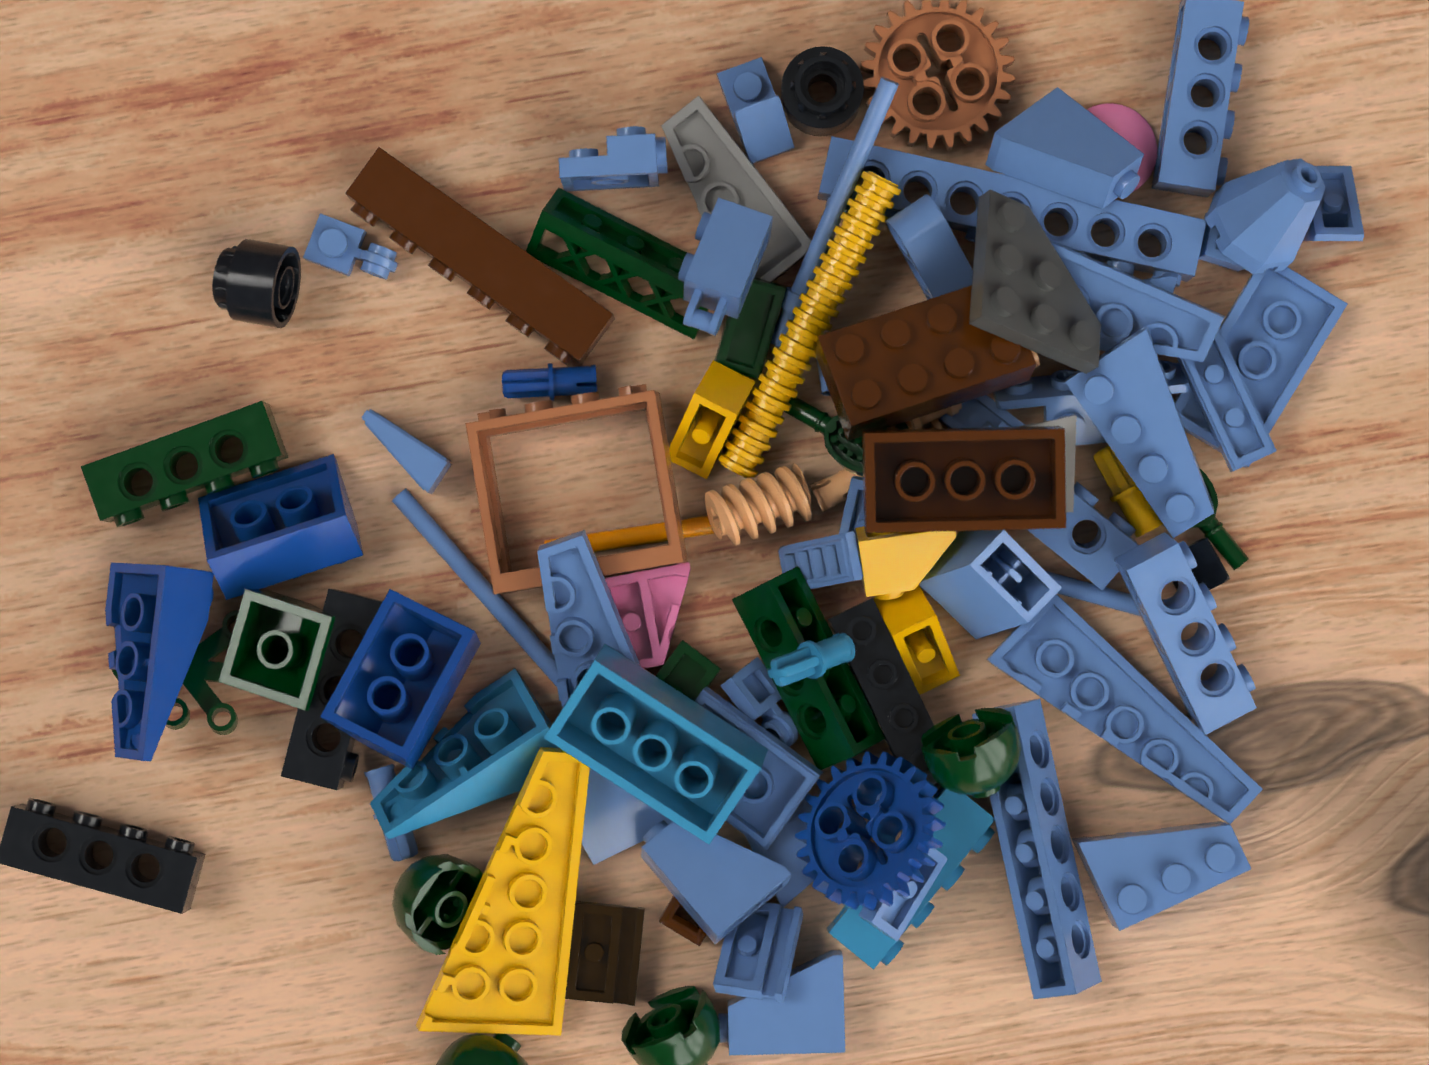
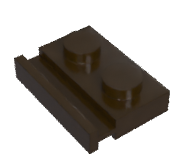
M583 901L575 902L565 999L612 1004L621 1003L635 1006L645 908Z

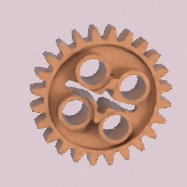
M908 0L904 1V17L901 18L890 10L886 16L890 29L880 25H875L873 33L880 43L866 42L864 51L875 59L861 61L860 70L872 74V77L863 80L864 90L875 91L881 77L891 79L899 84L883 123L889 120L895 123L890 135L892 138L898 136L903 130L909 132V147L916 143L918 137L925 138L927 151L932 150L936 139H942L947 151H950L953 147L954 136L957 135L966 145H969L972 141L970 129L974 128L982 135H985L989 128L984 117L986 116L998 121L1002 116L1001 111L994 103L1008 104L1011 95L1000 88L1001 86L1012 85L1015 81V76L1003 72L1004 68L1014 63V56L1000 55V51L1007 46L1009 39L1005 37L994 40L992 35L999 23L994 21L985 26L980 23L985 10L982 7L972 15L967 14V0H961L956 9L949 7V0H940L939 7H933L930 0H922L921 9L916 10ZM946 31L953 32L961 39L962 47L954 52H946L937 44V35ZM918 35L926 37L935 66L938 69L946 68L948 70L943 81L950 97L957 105V110L954 112L949 109L946 103L945 94L937 77H927L931 62L917 40ZM900 51H909L916 56L919 66L913 71H901L894 65L893 56ZM965 74L973 75L980 81L981 91L976 95H965L957 88L956 79ZM919 94L933 96L938 103V111L931 115L920 114L913 106V98ZM871 96V97L867 100V102H866V107H867V108L869 107V104H870V102H871L873 96Z

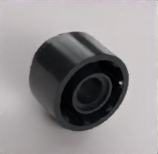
M824 46L807 49L793 58L782 78L780 98L785 116L793 126L806 134L813 136L836 134L852 123L860 109L864 93L863 77L855 61L846 53ZM817 81H825L834 88L835 96L828 102H817L812 99L808 89Z
M250 239L243 240L238 246L224 249L216 262L213 274L212 291L214 301L219 308L227 310L230 318L233 320L276 328L285 327L293 315L300 290L301 262L299 253L295 247Z

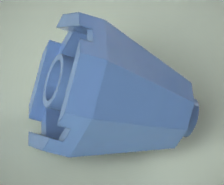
M1303 159L1285 160L1225 182L1215 192L1205 220L1210 230L1215 225L1217 227L1220 237L1215 242L1220 253L1250 273H1264L1268 268H1274L1273 272L1283 271L1294 261L1321 202L1326 186L1319 171L1313 165Z

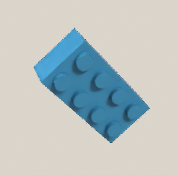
M606 644L603 645L544 737V739L707 844H710L762 768L768 752L766 747Z

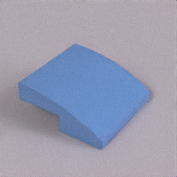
M590 768L582 845L593 865L644 841L642 839L643 836L660 821L665 820L668 825L672 822Z

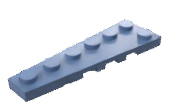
M1057 594L1029 623L1017 626L987 658L999 670L1228 824H1231L1263 790Z

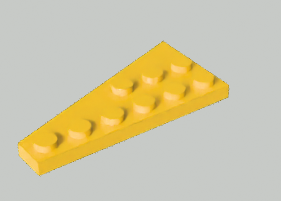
M539 748L416 1023L418 1031L561 1036L590 768L560 748Z

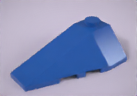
M111 562L105 615L106 626H112L115 629L116 651L108 653L109 669L117 671L119 691L115 693L111 701L115 757L151 762L209 620L210 606L214 597L212 587L213 572L167 565Z

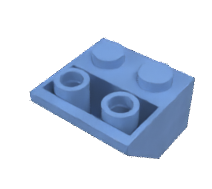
M1005 530L960 531L919 583L975 639L1029 623L1062 589Z

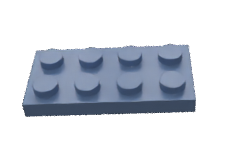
M1288 267L1283 271L1273 272L1274 268H1268L1264 273L1251 274L1219 328L1268 433L1272 430L1348 305ZM1189 385V391L1179 393L1174 401L1184 424V430L1221 453Z

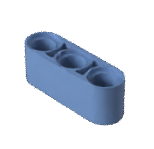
M924 195L885 221L927 300L972 285L973 270L945 217L929 195Z

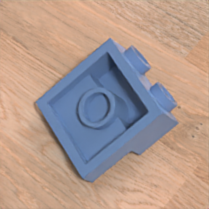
M622 127L616 129L617 135L606 136V156H598L597 149L570 150L568 158H559V176L563 189L569 192L659 187L658 174L668 173L665 137H656L655 133L646 134L644 127Z

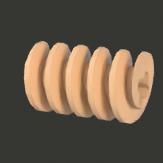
M793 463L791 470L786 466L777 468L774 477L772 474L764 472L758 475L756 482L750 478L741 480L739 490L736 486L728 484L722 488L721 495L715 490L705 493V507L713 532L719 540H722V536L727 535L734 546L741 544V529H745L751 539L754 540L758 538L759 523H763L770 534L776 532L777 517L782 519L787 528L794 526V511H798L805 522L811 520L810 492L801 469L795 463Z

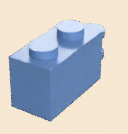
M719 197L712 214L703 213L695 235V239L700 240L695 255L691 253L685 255L678 275V280L684 282L683 300L689 302L683 325L716 336L725 315L738 319L771 238L773 216ZM701 306V307H704V308L713 310V311H715V312H714V314H713V313H710V312L701 310V309H699V307Z

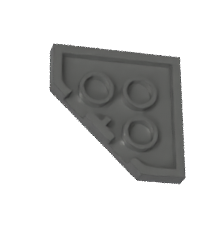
M990 189L978 198L969 324L1015 344H1020L1024 348L1083 373H1089L1099 367L1101 333L1099 320L1030 207Z

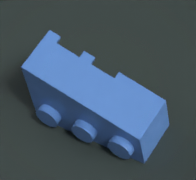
M1222 821L1139 832H1123L1096 837L1071 838L1112 926L1119 931L1251 870L1232 826Z

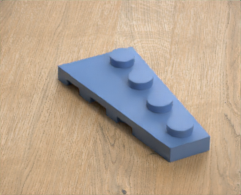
M585 530L542 544L537 551L545 607L549 616L552 655L555 657L558 677L557 689L562 708L604 644L641 667Z

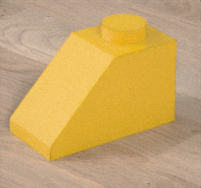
M713 360L694 392L669 447L671 462L707 479L756 381Z
M864 526L856 527V540L863 573L862 583L866 597L875 596L879 600H891L901 597L904 591L915 590L957 537L956 531L866 533Z
M919 585L915 590L904 591V594L896 599L879 600L873 598L919 695L960 676L938 618Z

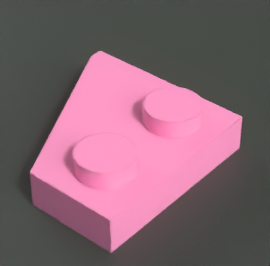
M689 562L605 578L642 668L660 666L665 663L691 570Z

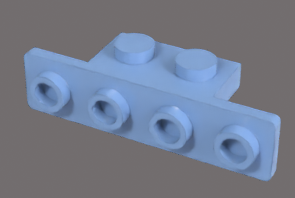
M1159 360L1165 372L1171 394L1188 392L1189 381L1184 375L1180 364ZM1065 369L1056 371L1052 375L1031 377L1029 381L993 392L997 409L999 410L1043 406L1044 422L1076 414V446L1107 443L1065 383L1066 378L1076 372L1074 370Z

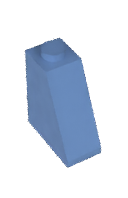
M1057 87L994 133L985 165L993 171L1103 209L1118 197L1125 199L1134 191L1140 181V176L1137 173L1144 153Z
M665 820L660 821L642 838L646 844L641 847V858L715 945L789 883L791 877L789 870L775 861L717 834L711 843L707 844L673 821L669 825Z
M830 950L791 969L784 1003L777 1002L776 999L763 997V1000L736 996L728 1000V1013H718L720 1021L719 1043L729 1042V1055L845 1053L843 954L841 950Z

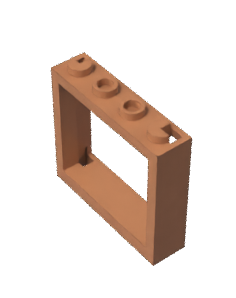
M646 384L629 385L618 388L619 396L600 399L599 392L583 393L571 396L572 405L553 408L552 400L538 401L525 404V413L507 416L505 408L493 409L488 412L477 413L479 421L465 423L494 594H506L541 588L542 580L540 567L512 572L490 437L646 410L668 545L596 558L604 577L688 562L659 392L655 390L647 391Z

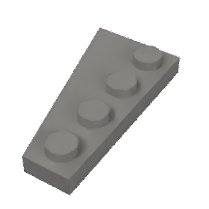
M697 96L661 125L685 181L688 183L697 203L701 217L704 212L712 214L718 197L773 216L771 238L755 278L774 282L805 257L812 241L700 96Z

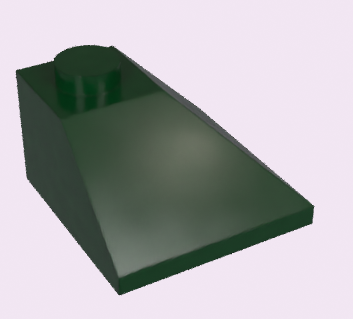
M245 589L218 682L304 711L309 710L336 617L310 603L270 590Z

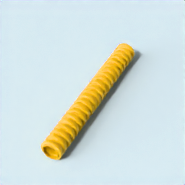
M871 171L862 172L861 177L864 181L861 186H855L854 191L857 192L855 199L849 198L847 204L851 207L848 213L842 212L840 218L843 219L841 226H835L833 231L837 234L834 240L829 239L826 243L830 247L827 254L822 252L820 255V259L823 260L821 266H815L813 269V273L816 274L814 280L808 279L806 286L809 289L806 294L801 293L799 299L802 303L800 307H794L792 311L795 314L793 321L787 320L785 324L789 328L787 333H781L779 336V340L782 342L780 347H774L772 353L775 355L772 361L767 360L765 367L768 370L766 374H760L758 380L761 381L759 387H754L751 392L755 395L753 400H747L745 403V407L748 409L746 414L740 413L738 420L741 422L740 426L733 427L731 433L734 437L732 440L726 441L724 446L727 448L725 454L720 453L718 457L722 466L746 478L756 477L758 473L755 469L756 465H762L764 462V457L761 456L763 451H769L771 448V444L768 443L770 437L776 438L778 431L775 428L777 424H783L785 418L782 417L784 411H790L792 405L788 402L791 397H797L798 391L795 388L797 384L803 385L805 378L802 375L804 371H810L812 367L809 363L811 357L816 358L817 337L822 335L825 330H831L832 324L829 321L832 317L837 318L839 311L836 310L838 304L845 303L846 298L843 294L845 290L850 291L853 284L850 283L852 276L858 277L860 271L856 268L859 263H865L867 259L864 256L866 249L871 250L874 244L870 241L873 235L879 236L881 231L877 227L880 222L885 223L887 220V216L884 215L886 209L893 208L894 203L891 200L894 194L899 196L901 193V189L898 188L899 185Z

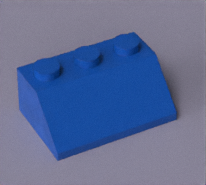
M334 454L198 498L207 562L226 600L243 595L245 589L259 590L363 556L357 522Z
M389 589L320 717L367 747L414 770L481 644L476 632Z

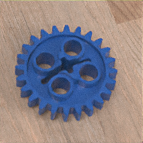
M869 751L865 752L862 763L851 757L847 759V771L845 772L834 765L830 767L833 780L829 784L821 779L816 781L821 791L819 797L807 795L805 798L813 808L811 813L798 815L801 821L807 823V829L796 833L795 838L804 842L807 846L800 849L796 855L808 863L802 870V873L814 880L812 887L826 894V898L839 905L842 903L853 910H857L858 906L861 905L872 911L875 910L878 900L887 906H892L893 891L908 897L910 892L907 882L910 879L919 883L925 881L919 871L922 864L926 866H935L936 864L933 858L928 855L929 849L943 846L941 841L933 837V832L946 827V823L933 815L942 810L944 804L932 797L938 789L926 780L927 774L913 766L914 764L903 757L895 758L884 751L879 758ZM882 792L880 799L875 803L877 796ZM852 799H853L854 804H855V806H856L855 809H854V807H853V805H852V803H851V802H852ZM844 820L842 827L838 830L840 823ZM903 829L900 838L895 842L897 834ZM882 849H884V851H885V853H886V855H887V857H888V862H887V863H886V859H885V857H884V855H883L884 852H883ZM864 858L861 867L857 870L859 862Z

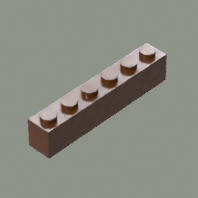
M380 147L377 148L345 193L355 203L350 209L354 214L373 227L378 220L393 230L389 237L393 242L410 254H413L419 248L432 258L428 264L431 269L450 282L455 276H458L471 286L467 291L470 297L489 310L494 303L510 314L505 320L508 324L528 338L535 331L549 341L544 349L566 365L569 364L571 359L582 365L615 319L613 313Z

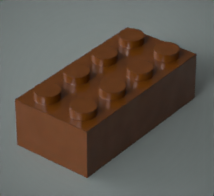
M971 285L819 335L817 337L815 355L846 439L850 441L862 437V430H883L1029 381L1036 366L1032 351L1022 347L1020 344H1015L969 324Z
M1061 426L862 430L864 529L866 533L1066 528L1065 428Z

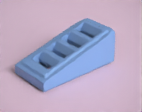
M371 409L369 411L366 410L362 416L365 425L423 490H426L427 493L433 494L452 465L450 463L451 460Z
M854 531L789 544L779 548L778 553L782 574L799 566L810 589L863 579Z

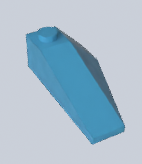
M513 669L476 693L464 705L468 712L451 730L443 727L433 737L437 744L421 761L417 762L414 770L405 766L370 802L379 824L388 839L520 791L539 748H558L544 739L552 723L516 669Z

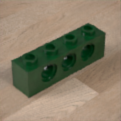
M260 401L83 465L81 469L100 521H115L117 527H122L144 519L142 511L160 505L162 511L182 506L190 502L187 494L205 488L207 495L231 488L234 486L232 478L250 472L252 478H257L280 469L277 462L289 457L270 404ZM238 437L243 444V454L238 461L226 463L221 455V447L227 439ZM192 453L197 459L198 469L193 477L183 480L177 474L176 465L180 457ZM141 470H147L153 479L152 488L147 494L138 496L132 489L133 476Z
M799 566L732 599L767 670L771 668L772 659L797 650L801 643L808 640L817 643L833 636ZM842 663L827 669L825 674L817 679L806 677L783 687L775 684L818 769L823 770L854 757L885 739L848 663Z

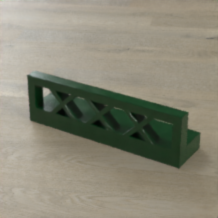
M558 187L540 214L526 252L548 266L695 339L699 329L683 325L684 316L676 313L670 300L678 298L683 299L684 282L678 280V275L687 252ZM546 230L563 238L568 251L558 253L541 244ZM597 255L605 259L611 272L600 274L592 270L585 257ZM638 276L648 281L653 294L643 296L633 291L628 278ZM701 306L699 307V309L707 312L709 311V309Z

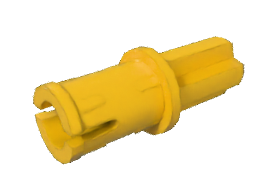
M1107 446L1093 455V460L1114 495L1110 497L1111 502L1117 501L1130 525L1136 529L1134 533L1136 538L1162 525L1163 523L1112 449Z

